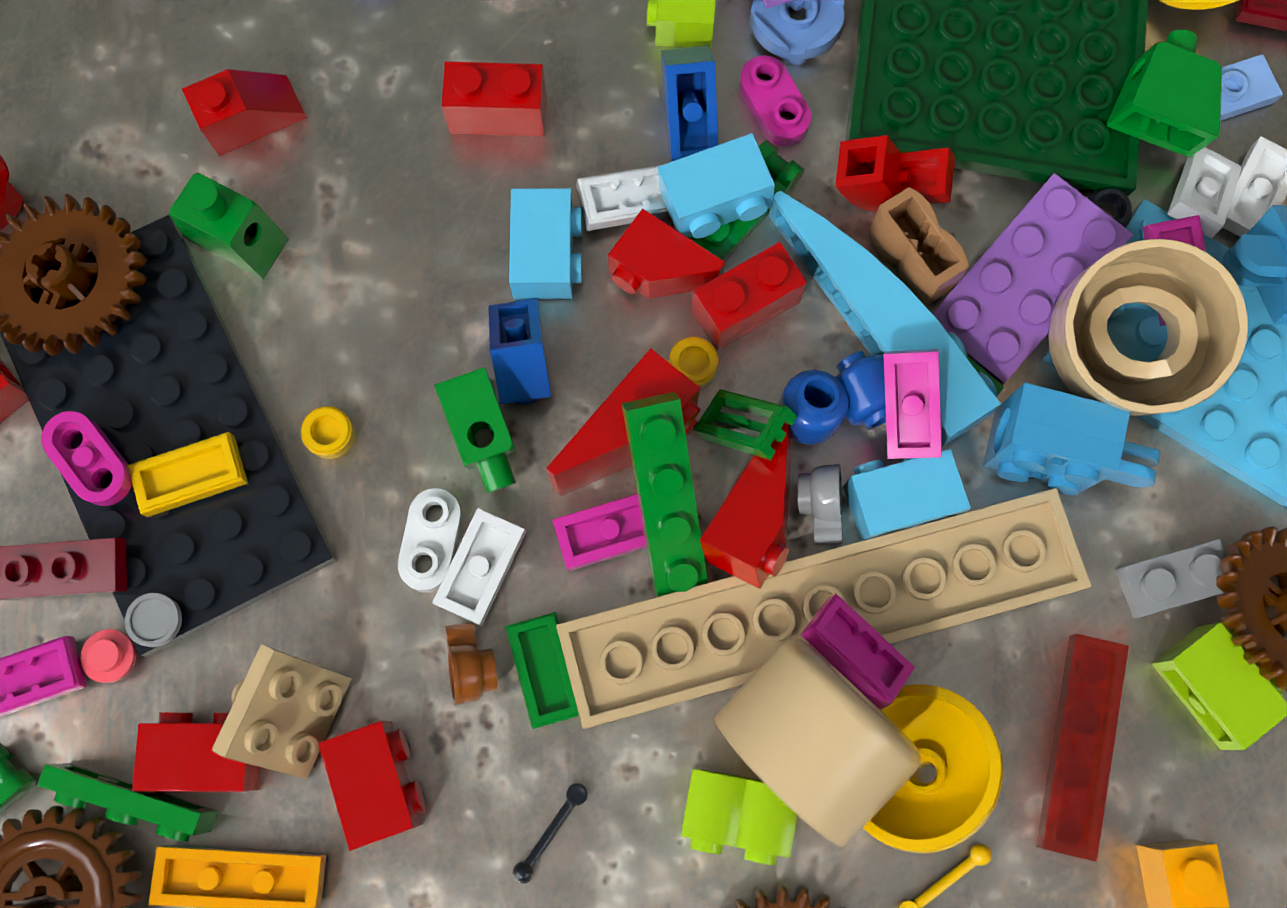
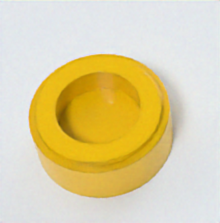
M687 337L673 346L669 355V363L700 388H703L715 378L719 358L716 349L707 340L699 337Z
M323 406L314 409L305 417L301 426V438L304 445L316 456L323 459H335L347 453L352 447L355 440V427L351 419L342 410L332 406Z

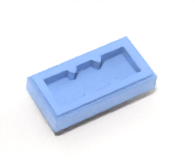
M1263 54L1222 67L1220 121L1276 103L1283 96Z

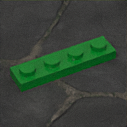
M670 392L622 403L654 592L657 597L674 592H685L693 587L707 584L708 579L704 553L700 543L701 533L680 398L676 392Z

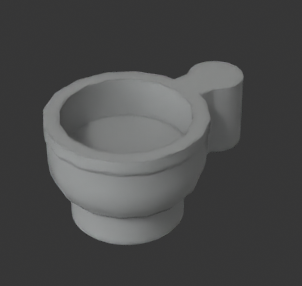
M840 464L822 465L814 468L812 473H799L797 482L799 514H813L815 544H843Z

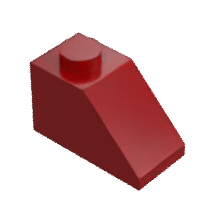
M227 69L182 88L199 129L219 156L307 118L287 75Z
M643 208L608 254L609 273L612 274L611 279L627 293L635 294L639 292L648 299L693 292L722 275L725 266L723 260Z

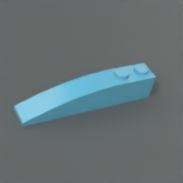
M778 191L774 194L773 204L769 210L768 217L870 355H883L885 351L939 349L942 448L989 418L1001 405L997 399V389L991 379L982 372L978 373L966 358L967 351L960 338L953 332H947L914 293L867 249L827 219L784 192Z

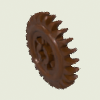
M65 194V206L62 210L51 197L44 196V203L46 205L44 214H41L34 206L25 202L24 208L28 215V221L25 223L11 214L5 215L14 232L11 235L0 232V243L2 244L0 248V332H5L4 337L8 342L15 345L22 343L24 348L31 353L38 352L44 348L48 354L55 356L65 346L72 354H76L81 350L83 340L96 347L100 344L101 331L104 330L113 336L118 331L114 321L117 318L125 321L131 318L132 315L125 308L126 305L137 304L141 301L142 297L133 291V287L142 286L147 279L144 274L137 271L146 263V257L137 251L141 245V240L135 234L130 233L131 226L126 219L122 217L117 218L115 211L108 205H103L101 210H99L98 204L90 197L84 198L83 208L81 209L79 202L72 195ZM88 250H91L95 255L97 263L84 262ZM97 275L96 284L86 297L85 294L91 285V276ZM40 287L44 292L39 303H37L32 297L31 289ZM81 300L75 306L64 308L66 302Z
M1270 526L1260 531H1251L1243 535L1240 541L1229 546L1228 556L1222 558L1220 562V569L1223 574L1217 576L1216 579L1217 587L1224 592V594L1217 596V603L1219 607L1227 610L1228 615L1221 619L1225 627L1233 628L1235 632L1231 637L1232 643L1235 647L1243 646L1246 649L1243 656L1245 661L1249 665L1257 662L1260 675L1267 681L1275 678L1278 687L1287 692V528L1277 532L1276 527ZM1271 577L1278 578L1279 587L1270 581Z
M56 805L46 811L43 820L42 812L39 809H30L25 813L22 823L16 818L7 819L2 826L3 836L0 835V908H124L143 900V895L125 891V886L140 878L142 872L122 871L121 866L135 854V851L128 849L113 853V846L123 834L121 831H113L99 837L101 827L106 822L104 817H95L82 827V821L86 815L85 809H73L63 820L64 808ZM47 858L62 861L63 865L58 873L47 875L35 862ZM24 870L28 882L23 884L19 891H11L13 883ZM44 895L56 897V900L77 899L59 905L49 902V899L13 904V900L24 901Z

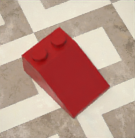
M650 348L546 467L552 489L562 496L632 466L622 403L676 392L681 402L687 439L698 424L695 418L701 410L697 406L700 387Z

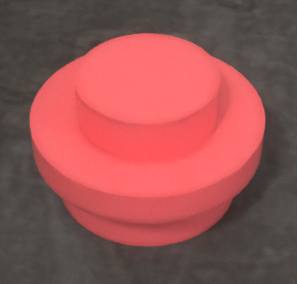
M113 629L98 631L90 636L83 645L80 655L82 669L89 678L97 682L112 683L119 681L132 670L136 661V647L133 640L124 632Z

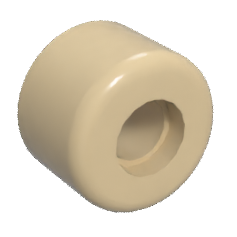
M1149 239L1121 246L1104 255L1067 285L1056 302L1050 320V354L1060 378L1076 396L1106 403L1117 409L1130 412V416L1174 412L1186 409L1207 399L1224 385L1233 374L1240 362L1247 340L1248 317L1243 295L1232 275L1220 262L1205 251L1174 240ZM1140 303L1148 305L1160 313L1166 323L1168 338L1165 349L1157 359L1152 362L1135 361L1118 352L1107 332L1108 318L1116 308L1124 304Z
M791 639L782 644L714 716L715 724L722 735L757 776L806 823L839 847H845L920 766V754L912 741L811 645L800 639Z

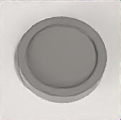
M148 593L138 597L131 603L125 615V629L129 637L137 644L147 647H159L169 643L178 634L182 624V613L178 604L169 596L160 593Z

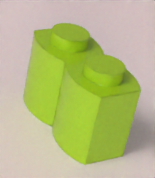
M692 767L681 829L682 837L691 838V849L711 854H722L723 845L745 849L744 859L767 865H776L778 856L791 858L797 814L762 780Z

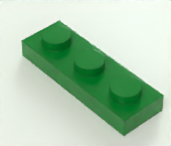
M71 763L45 764L37 784L38 787L56 792L53 800L57 803L80 809H86L88 804L92 803L107 808L105 817L123 824L138 825L139 819L157 824L156 833L158 835L177 841L186 842L189 841L190 835L211 832L218 810L159 791H132L133 783Z

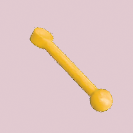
M985 844L974 845L967 859L913 901L909 899L900 901L897 908H923L975 866L987 865L992 858L990 848Z

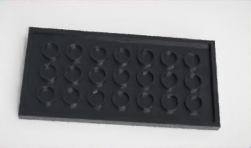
M169 215L130 232L141 240V245L137 251L146 257V263L137 271L144 274L147 279L142 286L133 287V291L142 297L141 301L137 304L126 305L125 308L132 316L128 321L118 318L114 321L118 330L115 335L112 336L103 330L100 332V344L93 347L86 340H83L82 348L78 353L72 354L64 346L58 355L51 356L44 348L38 352L31 353L24 348L22 343L15 345L8 342L4 337L5 332H0L42 431L47 422L59 413L66 411L81 413L98 424L128 465L227 432L235 436L248 484L150 517L140 514L133 484L128 494L118 503L110 506H98L80 498L61 474L89 540L126 538L127 591L112 592L124 621L131 603L144 594L160 593L169 596L180 607L182 624L173 640L159 647H147L134 642L139 656L149 657L337 561L185 239ZM92 251L86 254L84 262L97 263ZM97 275L91 276V285L85 294L86 297L95 286ZM40 287L31 289L32 297L37 303H39L44 292ZM81 300L66 302L64 308L75 306ZM82 434L76 435L71 442L72 449L81 445L83 440ZM111 472L102 477L100 482L102 489L111 484L113 479Z

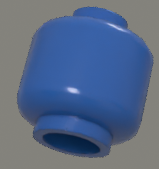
M858 351L837 364L836 367L840 373L836 378L846 388L849 398L848 413L845 416L848 422L854 426L865 425L868 430H871L886 423L884 355L876 354L866 357L863 351Z
M813 369L802 371L789 380L778 404L788 406L798 416L793 425H789L790 438L798 443L812 445L823 443L834 436L848 413L849 404L846 388L838 378L826 371Z

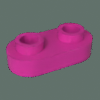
M757 56L750 59L742 68L739 90L765 137L775 145L789 147L800 143L807 135L811 122V111L785 66L779 60L770 56ZM766 74L769 75L772 79L769 81H762L757 77V75ZM790 112L795 118L785 120L779 114Z
M66 411L55 415L47 422L42 431V447L80 498L98 506H110L118 503L128 494L132 485L128 463L95 421L81 413ZM82 434L83 440L81 445L72 449L71 442L76 435ZM111 472L113 476L111 484L102 489L100 485L102 477Z

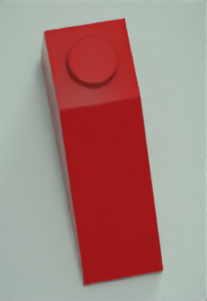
M786 423L781 428L786 433L783 441L777 442L773 440L770 445L776 451L771 460L755 455L752 457L700 539L706 562L758 589H761L769 574L775 577L780 572L789 552L786 542L792 442L789 424Z

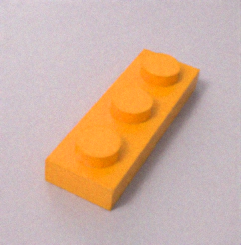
M172 845L158 846L156 848L149 905L194 908H321L326 855Z

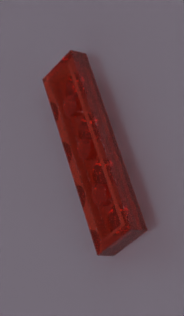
M1077 633L1069 635L1037 836V848L1097 862L1129 645Z

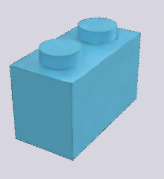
M753 133L658 166L659 190L675 230L687 238L690 236L694 238L709 236L716 232L721 225L738 219L741 221L756 219L763 215L768 208L772 207L775 184Z
M571 188L511 189L509 285L514 300L537 298V300H573V283H582L581 253H573V237H582V207H573Z
M951 449L942 451V457L903 458L904 462L886 467L883 460H876L854 468L855 475L848 479L843 488L860 542L963 514L971 509Z

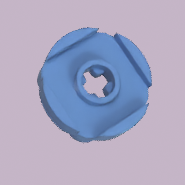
M753 0L749 23L756 39L766 50L782 57L788 64L800 65L809 58H815L825 53L835 44L840 36L844 21L843 7L845 2L844 0H794L766 9L762 0ZM792 7L796 11L802 7L807 10L805 19L794 20L790 18L787 8Z

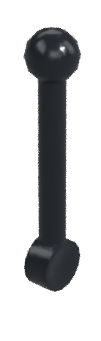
M575 783L568 788L566 802L524 862H519L514 866L512 875L516 882L526 884L532 880L534 876L533 867L575 806L581 805L586 801L588 792L584 785Z

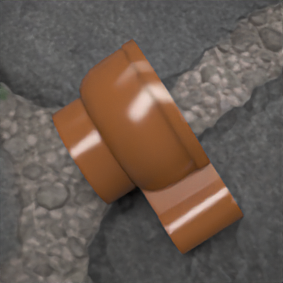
M473 622L445 626L449 677L454 705L475 702L483 696V693L497 691V672L492 648L478 650Z

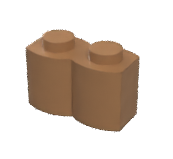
M908 187L879 206L869 228L870 238L879 255L889 264L897 267L899 279L925 307L953 290L968 269V260L959 242L950 233L938 227V220L930 203L920 193Z

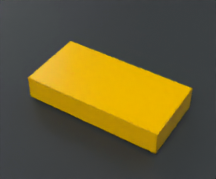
M230 432L128 465L140 514L146 517L248 484L235 436Z

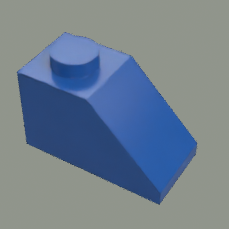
M708 46L660 50L663 98L671 162L719 145L715 60Z
M537 298L489 305L490 354L500 404L514 402L525 405L534 403L540 398L551 397L549 372Z

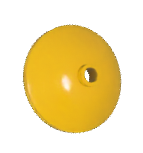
M926 684L905 685L901 688L892 704L881 711L918 749L921 758L920 766L863 829L877 840L902 851L913 853L942 851L954 847L971 837L991 815L1002 788V752L990 723L964 697L938 686ZM928 766H935V779L930 783H923L921 780L923 769Z

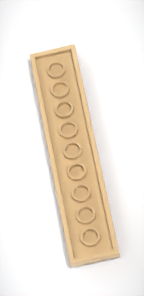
M1054 488L785 562L775 577L769 574L761 589L733 576L696 586L685 592H674L557 624L556 627L582 728L585 730L745 685L786 641L800 639L811 645L801 636V633L824 602L835 593L885 640L892 644L1091 588V584L1058 490Z

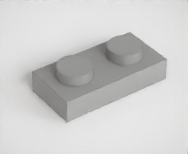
M1220 539L1115 570L1133 619L1224 593L1216 585L1217 576L1223 574L1220 569L1221 559L1226 557Z

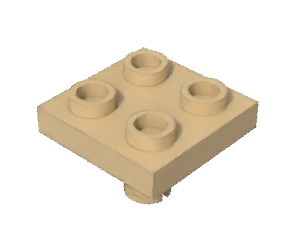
M261 644L245 679L237 683L233 689L231 696L232 708L212 751L224 758L307 779L320 751L318 743L325 740L352 678Z

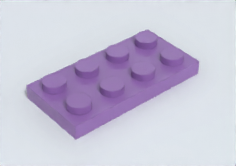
M1054 173L932 314L947 332H953L960 338L966 348L967 355L1003 386L1049 333L1052 312L1067 285L1104 255L1124 246L1134 234Z

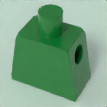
M1189 30L1172 31L1168 34L1166 42H1156L1135 61L1109 116L1107 127L1190 158L1219 137L1222 67L1217 61L1195 53L1198 37L1194 32Z
M201 173L192 175L169 211V216L185 239L263 280L289 241L287 236L258 204ZM245 231L250 237L255 235L254 239L248 244L244 243Z
M485 367L435 384V390L464 466L469 470L478 467L487 494L516 484L507 456L517 453ZM481 429H490L493 441L486 447H478L474 438L475 434Z

